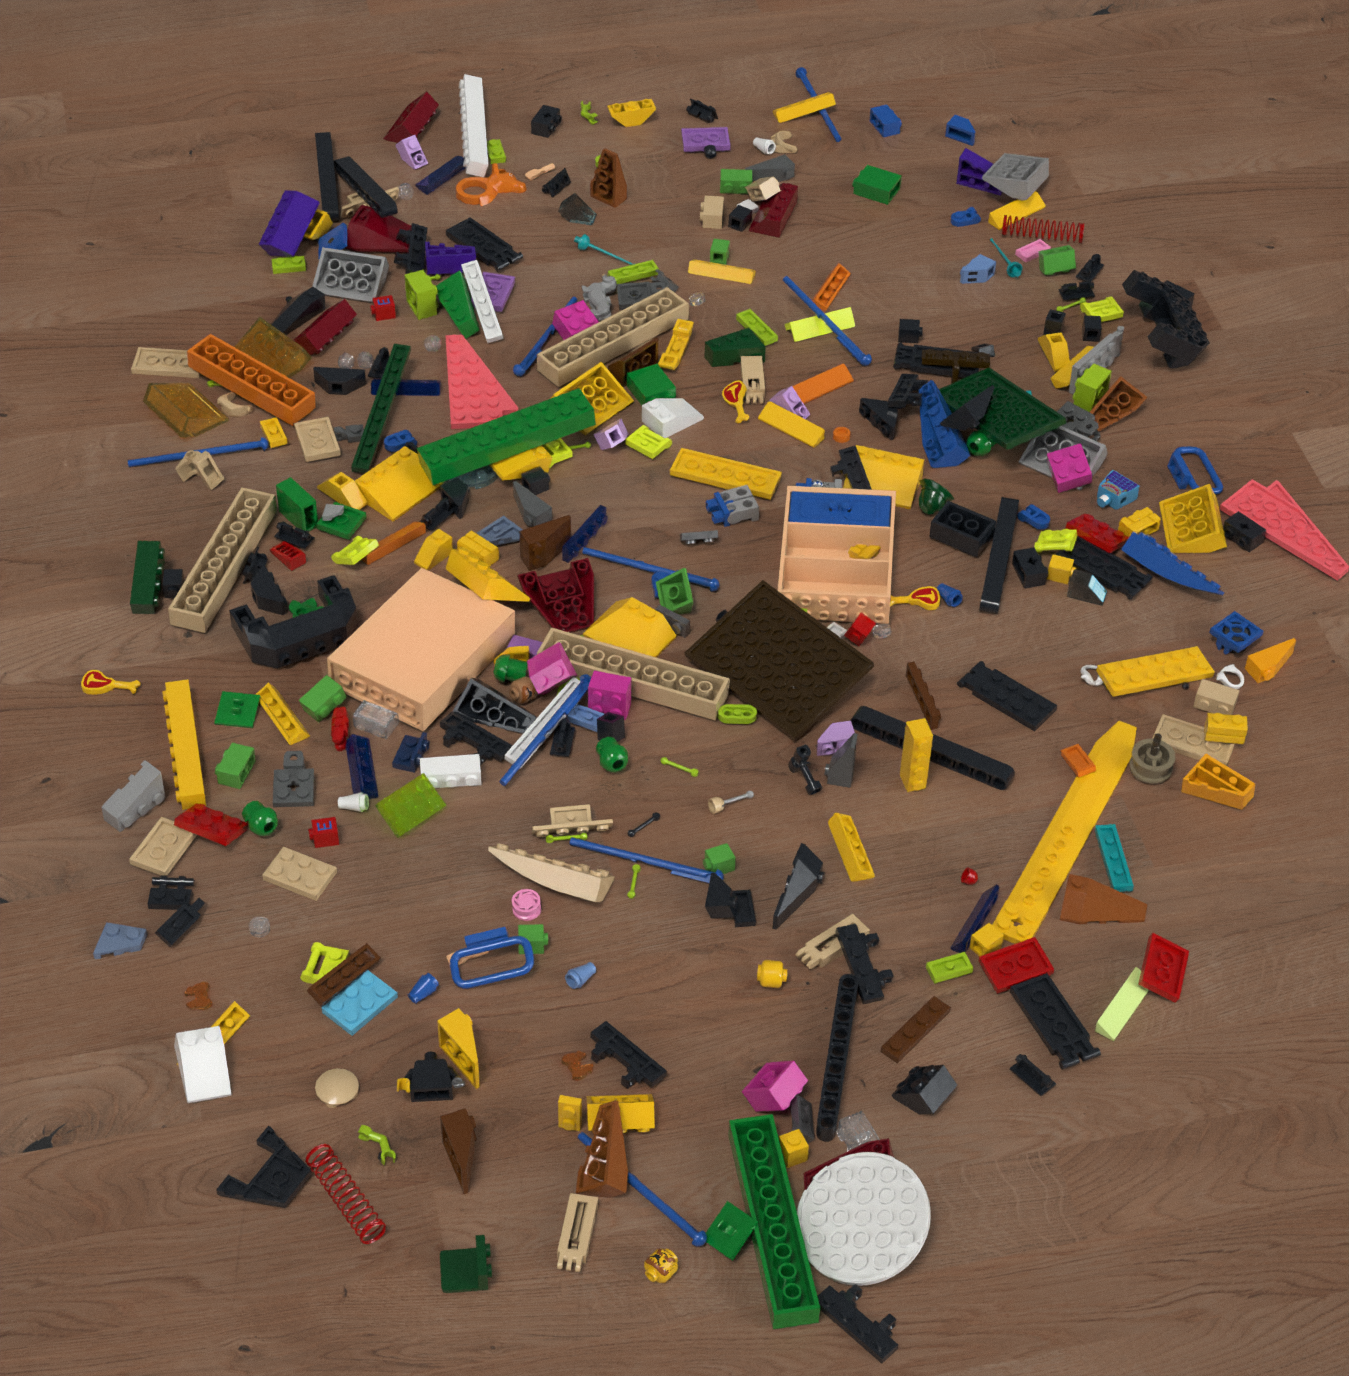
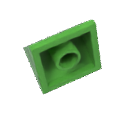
M686 568L656 582L661 606L677 614L691 613L694 602Z

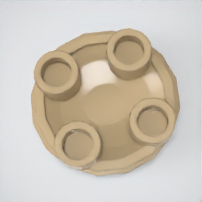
M336 1068L326 1071L318 1078L315 1091L319 1099L325 1102L327 1107L334 1108L337 1105L345 1104L357 1098L359 1083L357 1077L352 1072Z

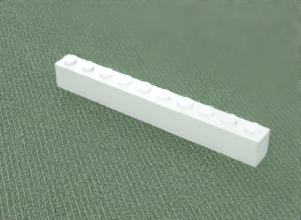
M464 74L463 80L460 79L459 97H461L460 114H462L461 131H463L462 140H464L462 149H464L463 158H465L463 167H466V174L484 177L488 167L482 78Z

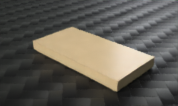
M138 347L131 368L132 374L200 378L201 375L199 372L188 367V350Z
M1162 714L1152 737L1153 739L1156 733L1161 734V741L1169 744L1175 753L1197 760L1208 754L1226 766L1235 746V743L1205 741L1204 727Z

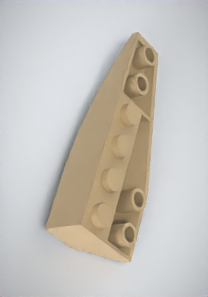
M497 843L496 846H489L488 849L489 852L503 863L538 884L593 902L603 901L615 876L608 875L609 871L603 869L590 870V866L585 864L571 865L561 860L547 859L544 855L527 854L526 850L517 848L511 850L508 849V845Z

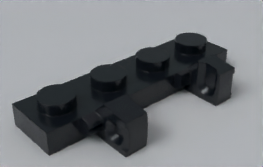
M412 223L410 230L399 229L396 240L399 239L403 243L406 242L408 244V252L406 254L396 252L394 257L395 264L406 267L405 274L420 271L424 268L427 227Z
M901 374L888 399V407L901 409L906 407L907 404L921 406L922 394L913 393V391L919 392V389L927 384L929 380H919V374Z
M856 445L839 450L841 460L838 461V464L830 466L832 477L836 474H843L847 476L851 489L872 490Z
M453 711L440 721V727L446 730L443 736V745L449 748L457 740L469 743L477 748L478 753L474 754H479L480 765L487 758L490 760L492 757L502 762L505 754L513 746Z
M856 924L836 928L835 933L850 972L858 979L857 990L862 1003L867 1004L883 1000L884 994L881 988L886 983L892 982L894 975L891 969L882 970L879 973L877 969H873L867 951L870 947H875L879 944L880 940L877 933L867 935L859 933Z
M607 1021L591 1031L590 1038L596 1042L595 1048L591 1051V1059L597 1064L598 1060H604L606 1055L608 1057L613 1056L627 1067L628 1074L621 1078V1085L626 1089L635 1085L636 1082L639 1084L645 1082L652 1088L667 1076V1070Z
M854 1284L847 1292L842 1290L838 1293L829 1285L817 1296L820 1310L881 1364L885 1362L898 1349V1344L890 1338L893 1334L891 1330L896 1326L895 1322L897 1319L889 1313L882 1319L880 1324L876 1320L872 1322L856 1308L857 1304L855 1302L862 1295V1289Z

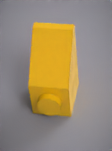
M437 529L425 539L414 560V564L428 571L449 556L451 549H453L452 537Z

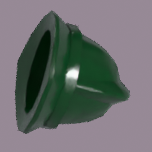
M926 478L919 480L922 488L919 496V507L925 514H934L940 511L947 501L954 500L952 494L935 481Z

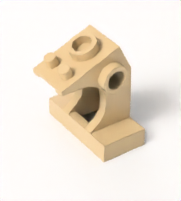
M193 450L186 452L181 462L175 468L183 482L196 474L201 476L210 490L224 480L216 463L207 451L203 453Z

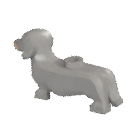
M602 274V282L592 283L589 287L581 286L585 303L589 302L592 308L590 310L596 319L600 322L612 315L610 311V306H612L611 300L605 294H611L616 291V279L613 276Z

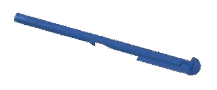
M803 67L798 68L795 73L796 77L801 78L811 97L817 96L806 76V69ZM825 108L818 110L836 142L841 141V137Z
M788 276L783 278L784 283L818 318L825 322L838 336L836 339L861 365L867 366L871 363L872 357L870 354L865 355Z
M572 297L565 307L576 303L578 299ZM553 324L548 327L520 364L514 365L513 373L516 376H523L536 360L537 354L542 352L540 348L547 341L550 334L553 335L555 332Z
M261 437V440L256 442L193 451L201 453L207 451L210 455L257 447H262V450H266L268 440ZM186 452L128 460V466L134 467L181 460Z
M584 547L582 554L653 573L664 572L671 575L679 571ZM687 573L690 583L709 587L711 592L718 590L720 586L716 578L709 579Z
M583 674L580 676L581 682L499 781L501 785L506 786L538 745L546 739L545 735L564 714L568 715L585 695L591 680L590 675Z
M571 837L569 843L571 846L628 859L637 863V860L653 866L672 870L670 874L707 883L710 881L711 873H715ZM717 869L716 874L723 880V872Z
M581 1132L578 1135V1139L584 1145L590 1146L592 1139L584 1132ZM628 1171L627 1182L693 1239L692 1245L700 1247L706 1243L707 1235L705 1231H697L639 1181L635 1175Z

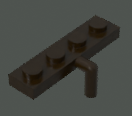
M927 349L922 350L921 364L952 366L951 383L958 381L959 367L990 368V354L984 352L969 353L967 351L954 352L950 350L938 351Z

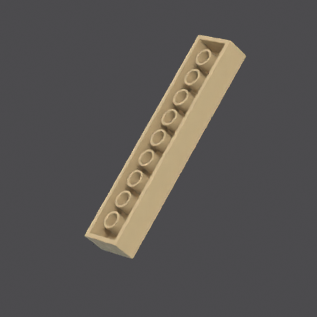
M666 287L538 353L537 370L556 386L560 387L581 376L600 362L604 364L675 326L677 319L688 320L689 303Z
M241 487L168 608L171 625L206 633L245 567L250 553H253L277 512L276 496L274 494Z
M555 628L550 629L537 651L538 655L560 642L578 675L575 678H580L583 674H588L592 677L594 670L631 677V696L715 721L718 717L719 708L724 705L729 695V678Z

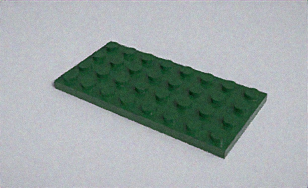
M991 368L984 369L939 389L951 412H955L962 405L993 385L994 390L985 415L979 420L980 424L975 428L1006 450L1013 449L1019 444L1028 442L1037 436H1042L1046 432L1066 424L1064 416Z

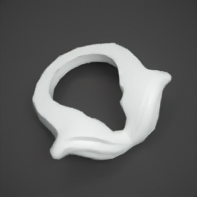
M1235 664L1224 667L1216 675L1217 681L1219 680L1225 686L1234 689H1240L1244 684V676L1235 667ZM1232 672L1237 674L1240 678V684L1234 685L1230 683L1223 673Z
M1085 665L1081 668V678L1091 686L1103 684L1100 676L1094 681L1091 674L1086 671L1088 668L1097 669V666Z

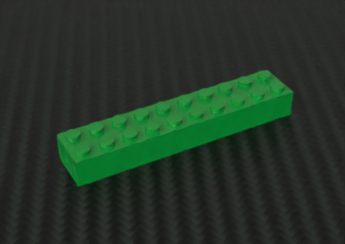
M580 388L418 447L419 463L432 485H436L596 425L594 408Z
M773 1114L729 1120L728 1137L746 1214L758 1221V1224L751 1233L772 1328L779 1329L819 1323L820 1305Z

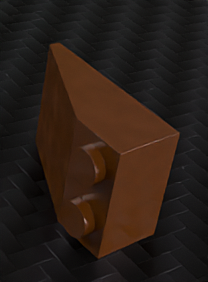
M570 515L519 531L520 558L529 571L546 566L571 544Z
M466 1108L440 1116L442 1143L462 1192L467 1194L474 1157V1142L477 1141V1137L474 1131L476 1128L475 1120L472 1115H468Z

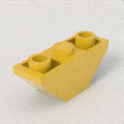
M652 99L607 105L611 117L625 127L641 125L656 110Z
M1062 333L1038 337V342L1054 372L1059 371L1065 364L1070 362L1067 342Z
M342 472L329 477L317 485V489L340 504L358 510L367 505V500L355 481Z

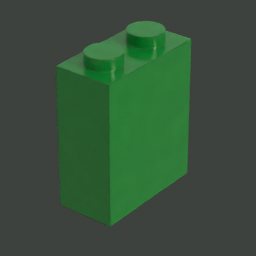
M867 165L860 171L859 176L853 180V194L888 205L901 188L902 175Z
M658 364L627 373V387L641 406L656 398H676L675 385Z
M291 477L276 484L279 512L299 529L310 532L317 528L316 500Z

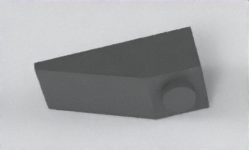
M784 154L746 167L745 170H752V182L760 178L773 176L778 182L794 177L795 163Z
M514 481L513 496L524 522L528 526L533 527L551 521L552 507L520 483Z
M854 733L831 757L830 764H826L824 775L828 776L827 784L851 787L858 734Z

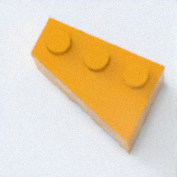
M1205 754L1183 778L1181 792L1242 810L1254 797L1255 783L1208 754Z

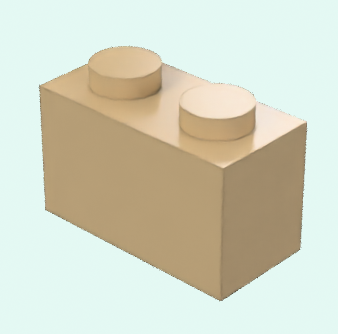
M774 176L760 178L745 187L752 201L766 200L781 191L779 182Z
M705 196L704 202H701L700 221H703V228L722 229L724 197Z
M1202 679L1193 707L1211 713L1232 715L1239 690Z

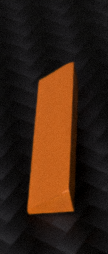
M838 263L821 285L812 301L822 311H826L851 273Z
M843 363L792 387L805 404L854 382V379Z
M413 522L378 541L379 546L361 560L369 565L426 533L425 524Z

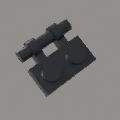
M167 875L152 877V885H159V888L150 889L147 903L148 909L178 910L184 903L188 902L191 905L193 892L192 889H186V886H194V878H186V876L170 878ZM167 886H178V889L167 888Z

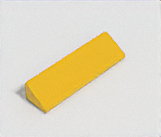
M827 92L775 109L773 114L777 121L782 123L833 106L836 103L834 95Z
M1035 191L1027 200L1021 201L1017 199L990 212L988 223L1000 230L1003 227L1004 215H1007V222L1011 215L1013 224L1016 216L1019 221L1022 217L1025 218L1045 208L1046 205L1038 192Z
M696 259L689 262L688 273L747 284L752 283L756 273L753 269Z
M1086 346L1051 377L1055 389L1070 385L1072 366L1094 347Z
M771 401L765 405L758 416L759 420L813 448L824 440L825 430Z
M268 682L256 693V695L261 696L260 704L289 745L310 737L307 730L273 685Z
M834 813L829 819L828 825L850 881L856 882L874 878L875 874L852 817Z
M234 1001L211 1027L220 1026L223 1043L225 1044L250 1015Z

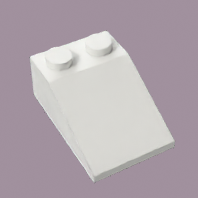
M656 398L642 405V422L664 438L704 419V416L683 398Z
M220 1026L176 1033L174 1047L187 1103L231 1096L225 1048Z

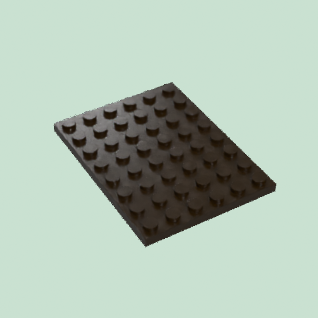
M764 580L684 652L685 657L703 671L729 678L730 692L747 705L755 707L757 713L795 742L874 667V662Z

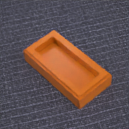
M1079 744L1060 750L1061 756L1078 778L1096 771L1095 764Z

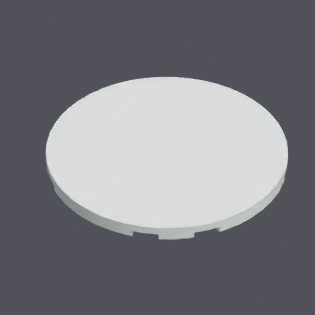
M861 1152L839 1158V1161L834 1162L828 1167L825 1166L813 1177L814 1180L802 1194L797 1208V1215L808 1260L821 1274L842 1284L871 1285L895 1276L915 1259L928 1235L931 1209L927 1192L912 1169L892 1156L876 1152Z

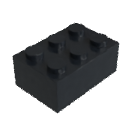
M947 501L931 521L929 537L978 557L994 537L996 520Z

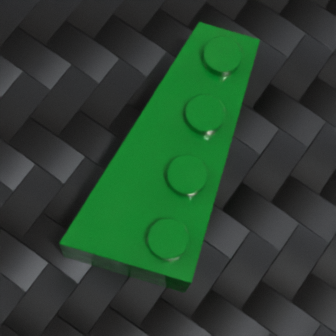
M459 270L436 285L438 290L437 297L462 335L467 339L479 331V326L467 281Z

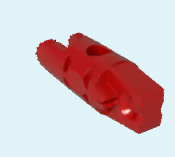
M345 706L334 708L331 719V737L337 751L345 750L347 744L349 719Z

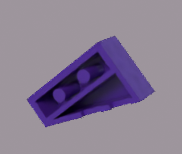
M965 148L959 158L956 184L1000 196L1003 193L982 179V176L991 168L993 163Z
M425 241L427 274L447 273L453 275L459 270L463 273L461 264L476 260L475 247L454 245V247H446L445 243H440L439 246L430 245V242Z

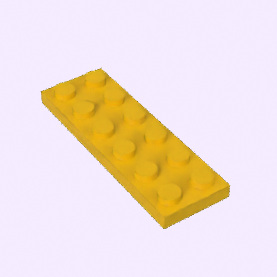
M685 448L680 449L670 469L671 476L720 488L733 489L748 485L753 496L770 500L782 477V472Z
M1198 646L1097 665L1096 669L1113 697L1181 684L1183 682L1212 678L1215 673Z

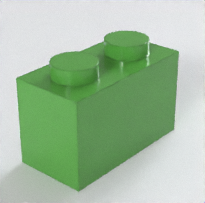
M721 169L720 193L748 194L745 187L752 183V170Z
M1070 245L1038 251L1039 268L1045 275H1054L1055 272L1060 271L1069 272L1071 269L1076 268L1075 250Z
M326 675L300 698L299 702L303 710L319 723L344 701L346 694L341 685Z
M231 743L229 749L225 750L221 763H218L215 768L218 784L240 789L256 762L254 748Z

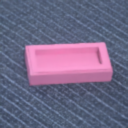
M1039 239L1017 249L1015 255L1024 262H1028L1039 257L1038 251L1051 249V247Z

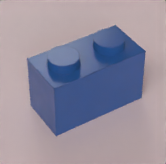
M887 104L870 109L869 121L883 138L900 134L901 120Z

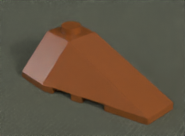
M604 148L598 161V168L594 172L595 176L590 183V197L616 208L627 199V184L618 154Z
M1120 376L1090 411L1095 416L1094 421L1098 423L1099 428L1097 430L1101 431L1137 411L1147 399V396Z
M1069 874L1060 920L1080 925L1099 921V924H1106V921H1118L1119 923L1144 922L1148 904L1093 879Z
M614 1100L599 1106L592 1128L594 1136L591 1145H587L585 1153L588 1155L584 1166L580 1165L578 1171L576 1194L611 1198L626 1193L628 1166L619 1102Z

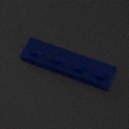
M600 505L562 547V561L569 563L573 557L575 558L581 548L587 545L589 539L596 535L598 529L605 525L608 518L605 506Z

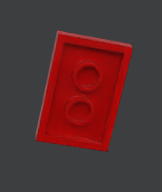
M1085 513L1067 522L1065 529H1076L1079 537L1108 553L1123 547L1129 538L1122 531L1115 530L1109 527L1107 523L1100 522L1094 519L1092 515Z
M198 803L177 816L174 820V826L224 846L230 844L248 829V823L241 821L239 818L228 816L221 811L210 809L204 804Z
M1152 933L1148 938L1138 984L1176 1003L1180 998L1189 950Z
M1036 937L979 956L978 960L997 994L1010 990V987L1040 975L1046 973L1048 975L1054 974V968Z

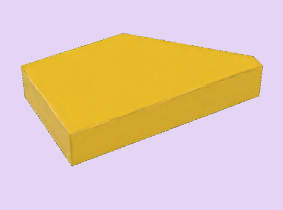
M529 646L507 648L494 658V666L496 659L505 654H510V658L529 660Z

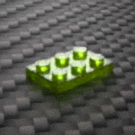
M424 773L375 805L397 838L446 806Z

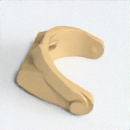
M779 131L771 136L770 140L776 145L775 152H797L796 146L782 141L791 138L792 135L789 131Z
M234 392L222 395L217 399V404L221 406L222 412L228 416L242 417L253 411L251 405L244 406L230 402L235 398Z

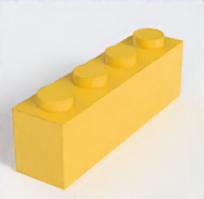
M925 718L906 722L900 777L907 792L925 789L927 784L933 734Z

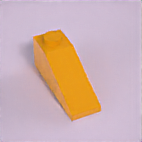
M1292 638L1248 655L1245 670L1257 683L1272 679L1293 654L1296 639Z

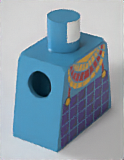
M1112 470L1099 485L1097 504L1102 508L1108 505L1118 510L1137 499L1140 486Z

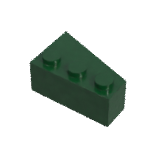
M746 328L705 341L704 358L712 367L731 366L735 362H741V356H762V362L764 363L766 346L750 328Z

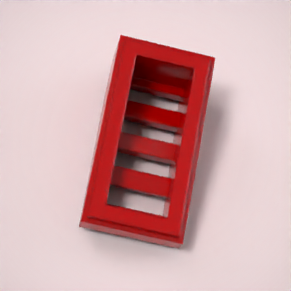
M285 541L270 549V552L291 571L306 563V554Z

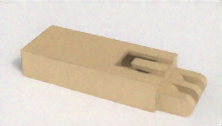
M741 356L742 382L747 388L743 398L746 399V404H750V400L753 401V404H756L757 400H759L760 404H763L765 382L762 356ZM749 379H752V387H749Z
M851 914L805 943V947L798 950L796 956L799 959L802 958L801 961L804 964L807 963L806 966L809 969L817 965L823 968L843 955L835 933L836 928L856 924L859 933H865V935L869 934L870 930L854 914Z
M570 1193L557 1251V1269H562L564 1262H567L566 1270L571 1271L573 1263H576L575 1272H580L582 1263L586 1264L598 1208V1197ZM569 1241L579 1242L578 1250H577V1244H574V1243H572L571 1249H569V1248H568Z

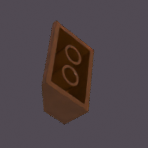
M655 337L642 343L608 365V370L623 388L627 386V373L658 364L659 338Z

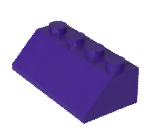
M285 190L262 235L259 245L270 256L294 257L320 202L298 191Z

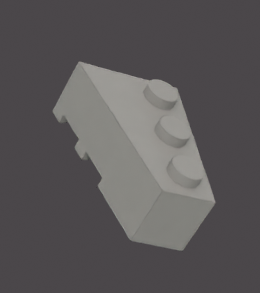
M146 760L141 763L142 768L135 776L131 774L128 777V784L122 790L118 788L101 807L104 820L119 832L131 826L133 822L147 814L149 810L166 798L161 771Z

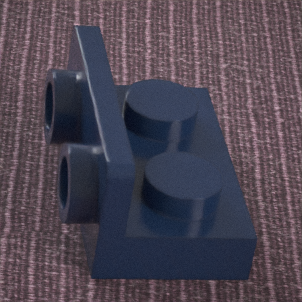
M422 732L420 738L409 735L404 736L392 762L393 768L416 772L418 765L420 766V758H423L424 752H427L429 749L430 741L427 740V732Z

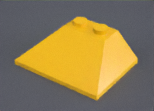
M633 597L616 601L583 633V636L656 658L677 637L662 613Z

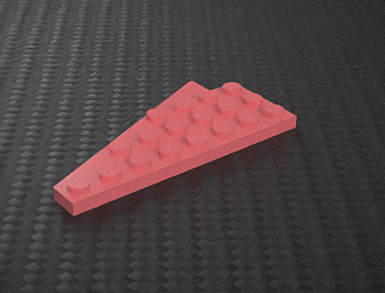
M446 335L451 429L472 428L518 411L517 405L463 335Z
M1252 479L1220 505L1219 510L1229 516L1234 515L1238 511L1266 529L1265 537L1335 580L1338 581L1349 571V565L1279 481L1276 480L1266 488Z

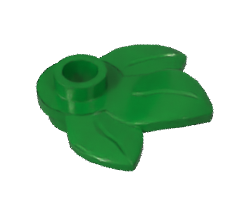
M310 598L303 603L292 600L289 605V611L293 614V618L323 608V606L317 607L314 598Z

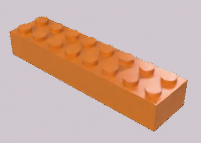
M212 334L206 336L187 351L188 367L292 426L316 408L315 392Z

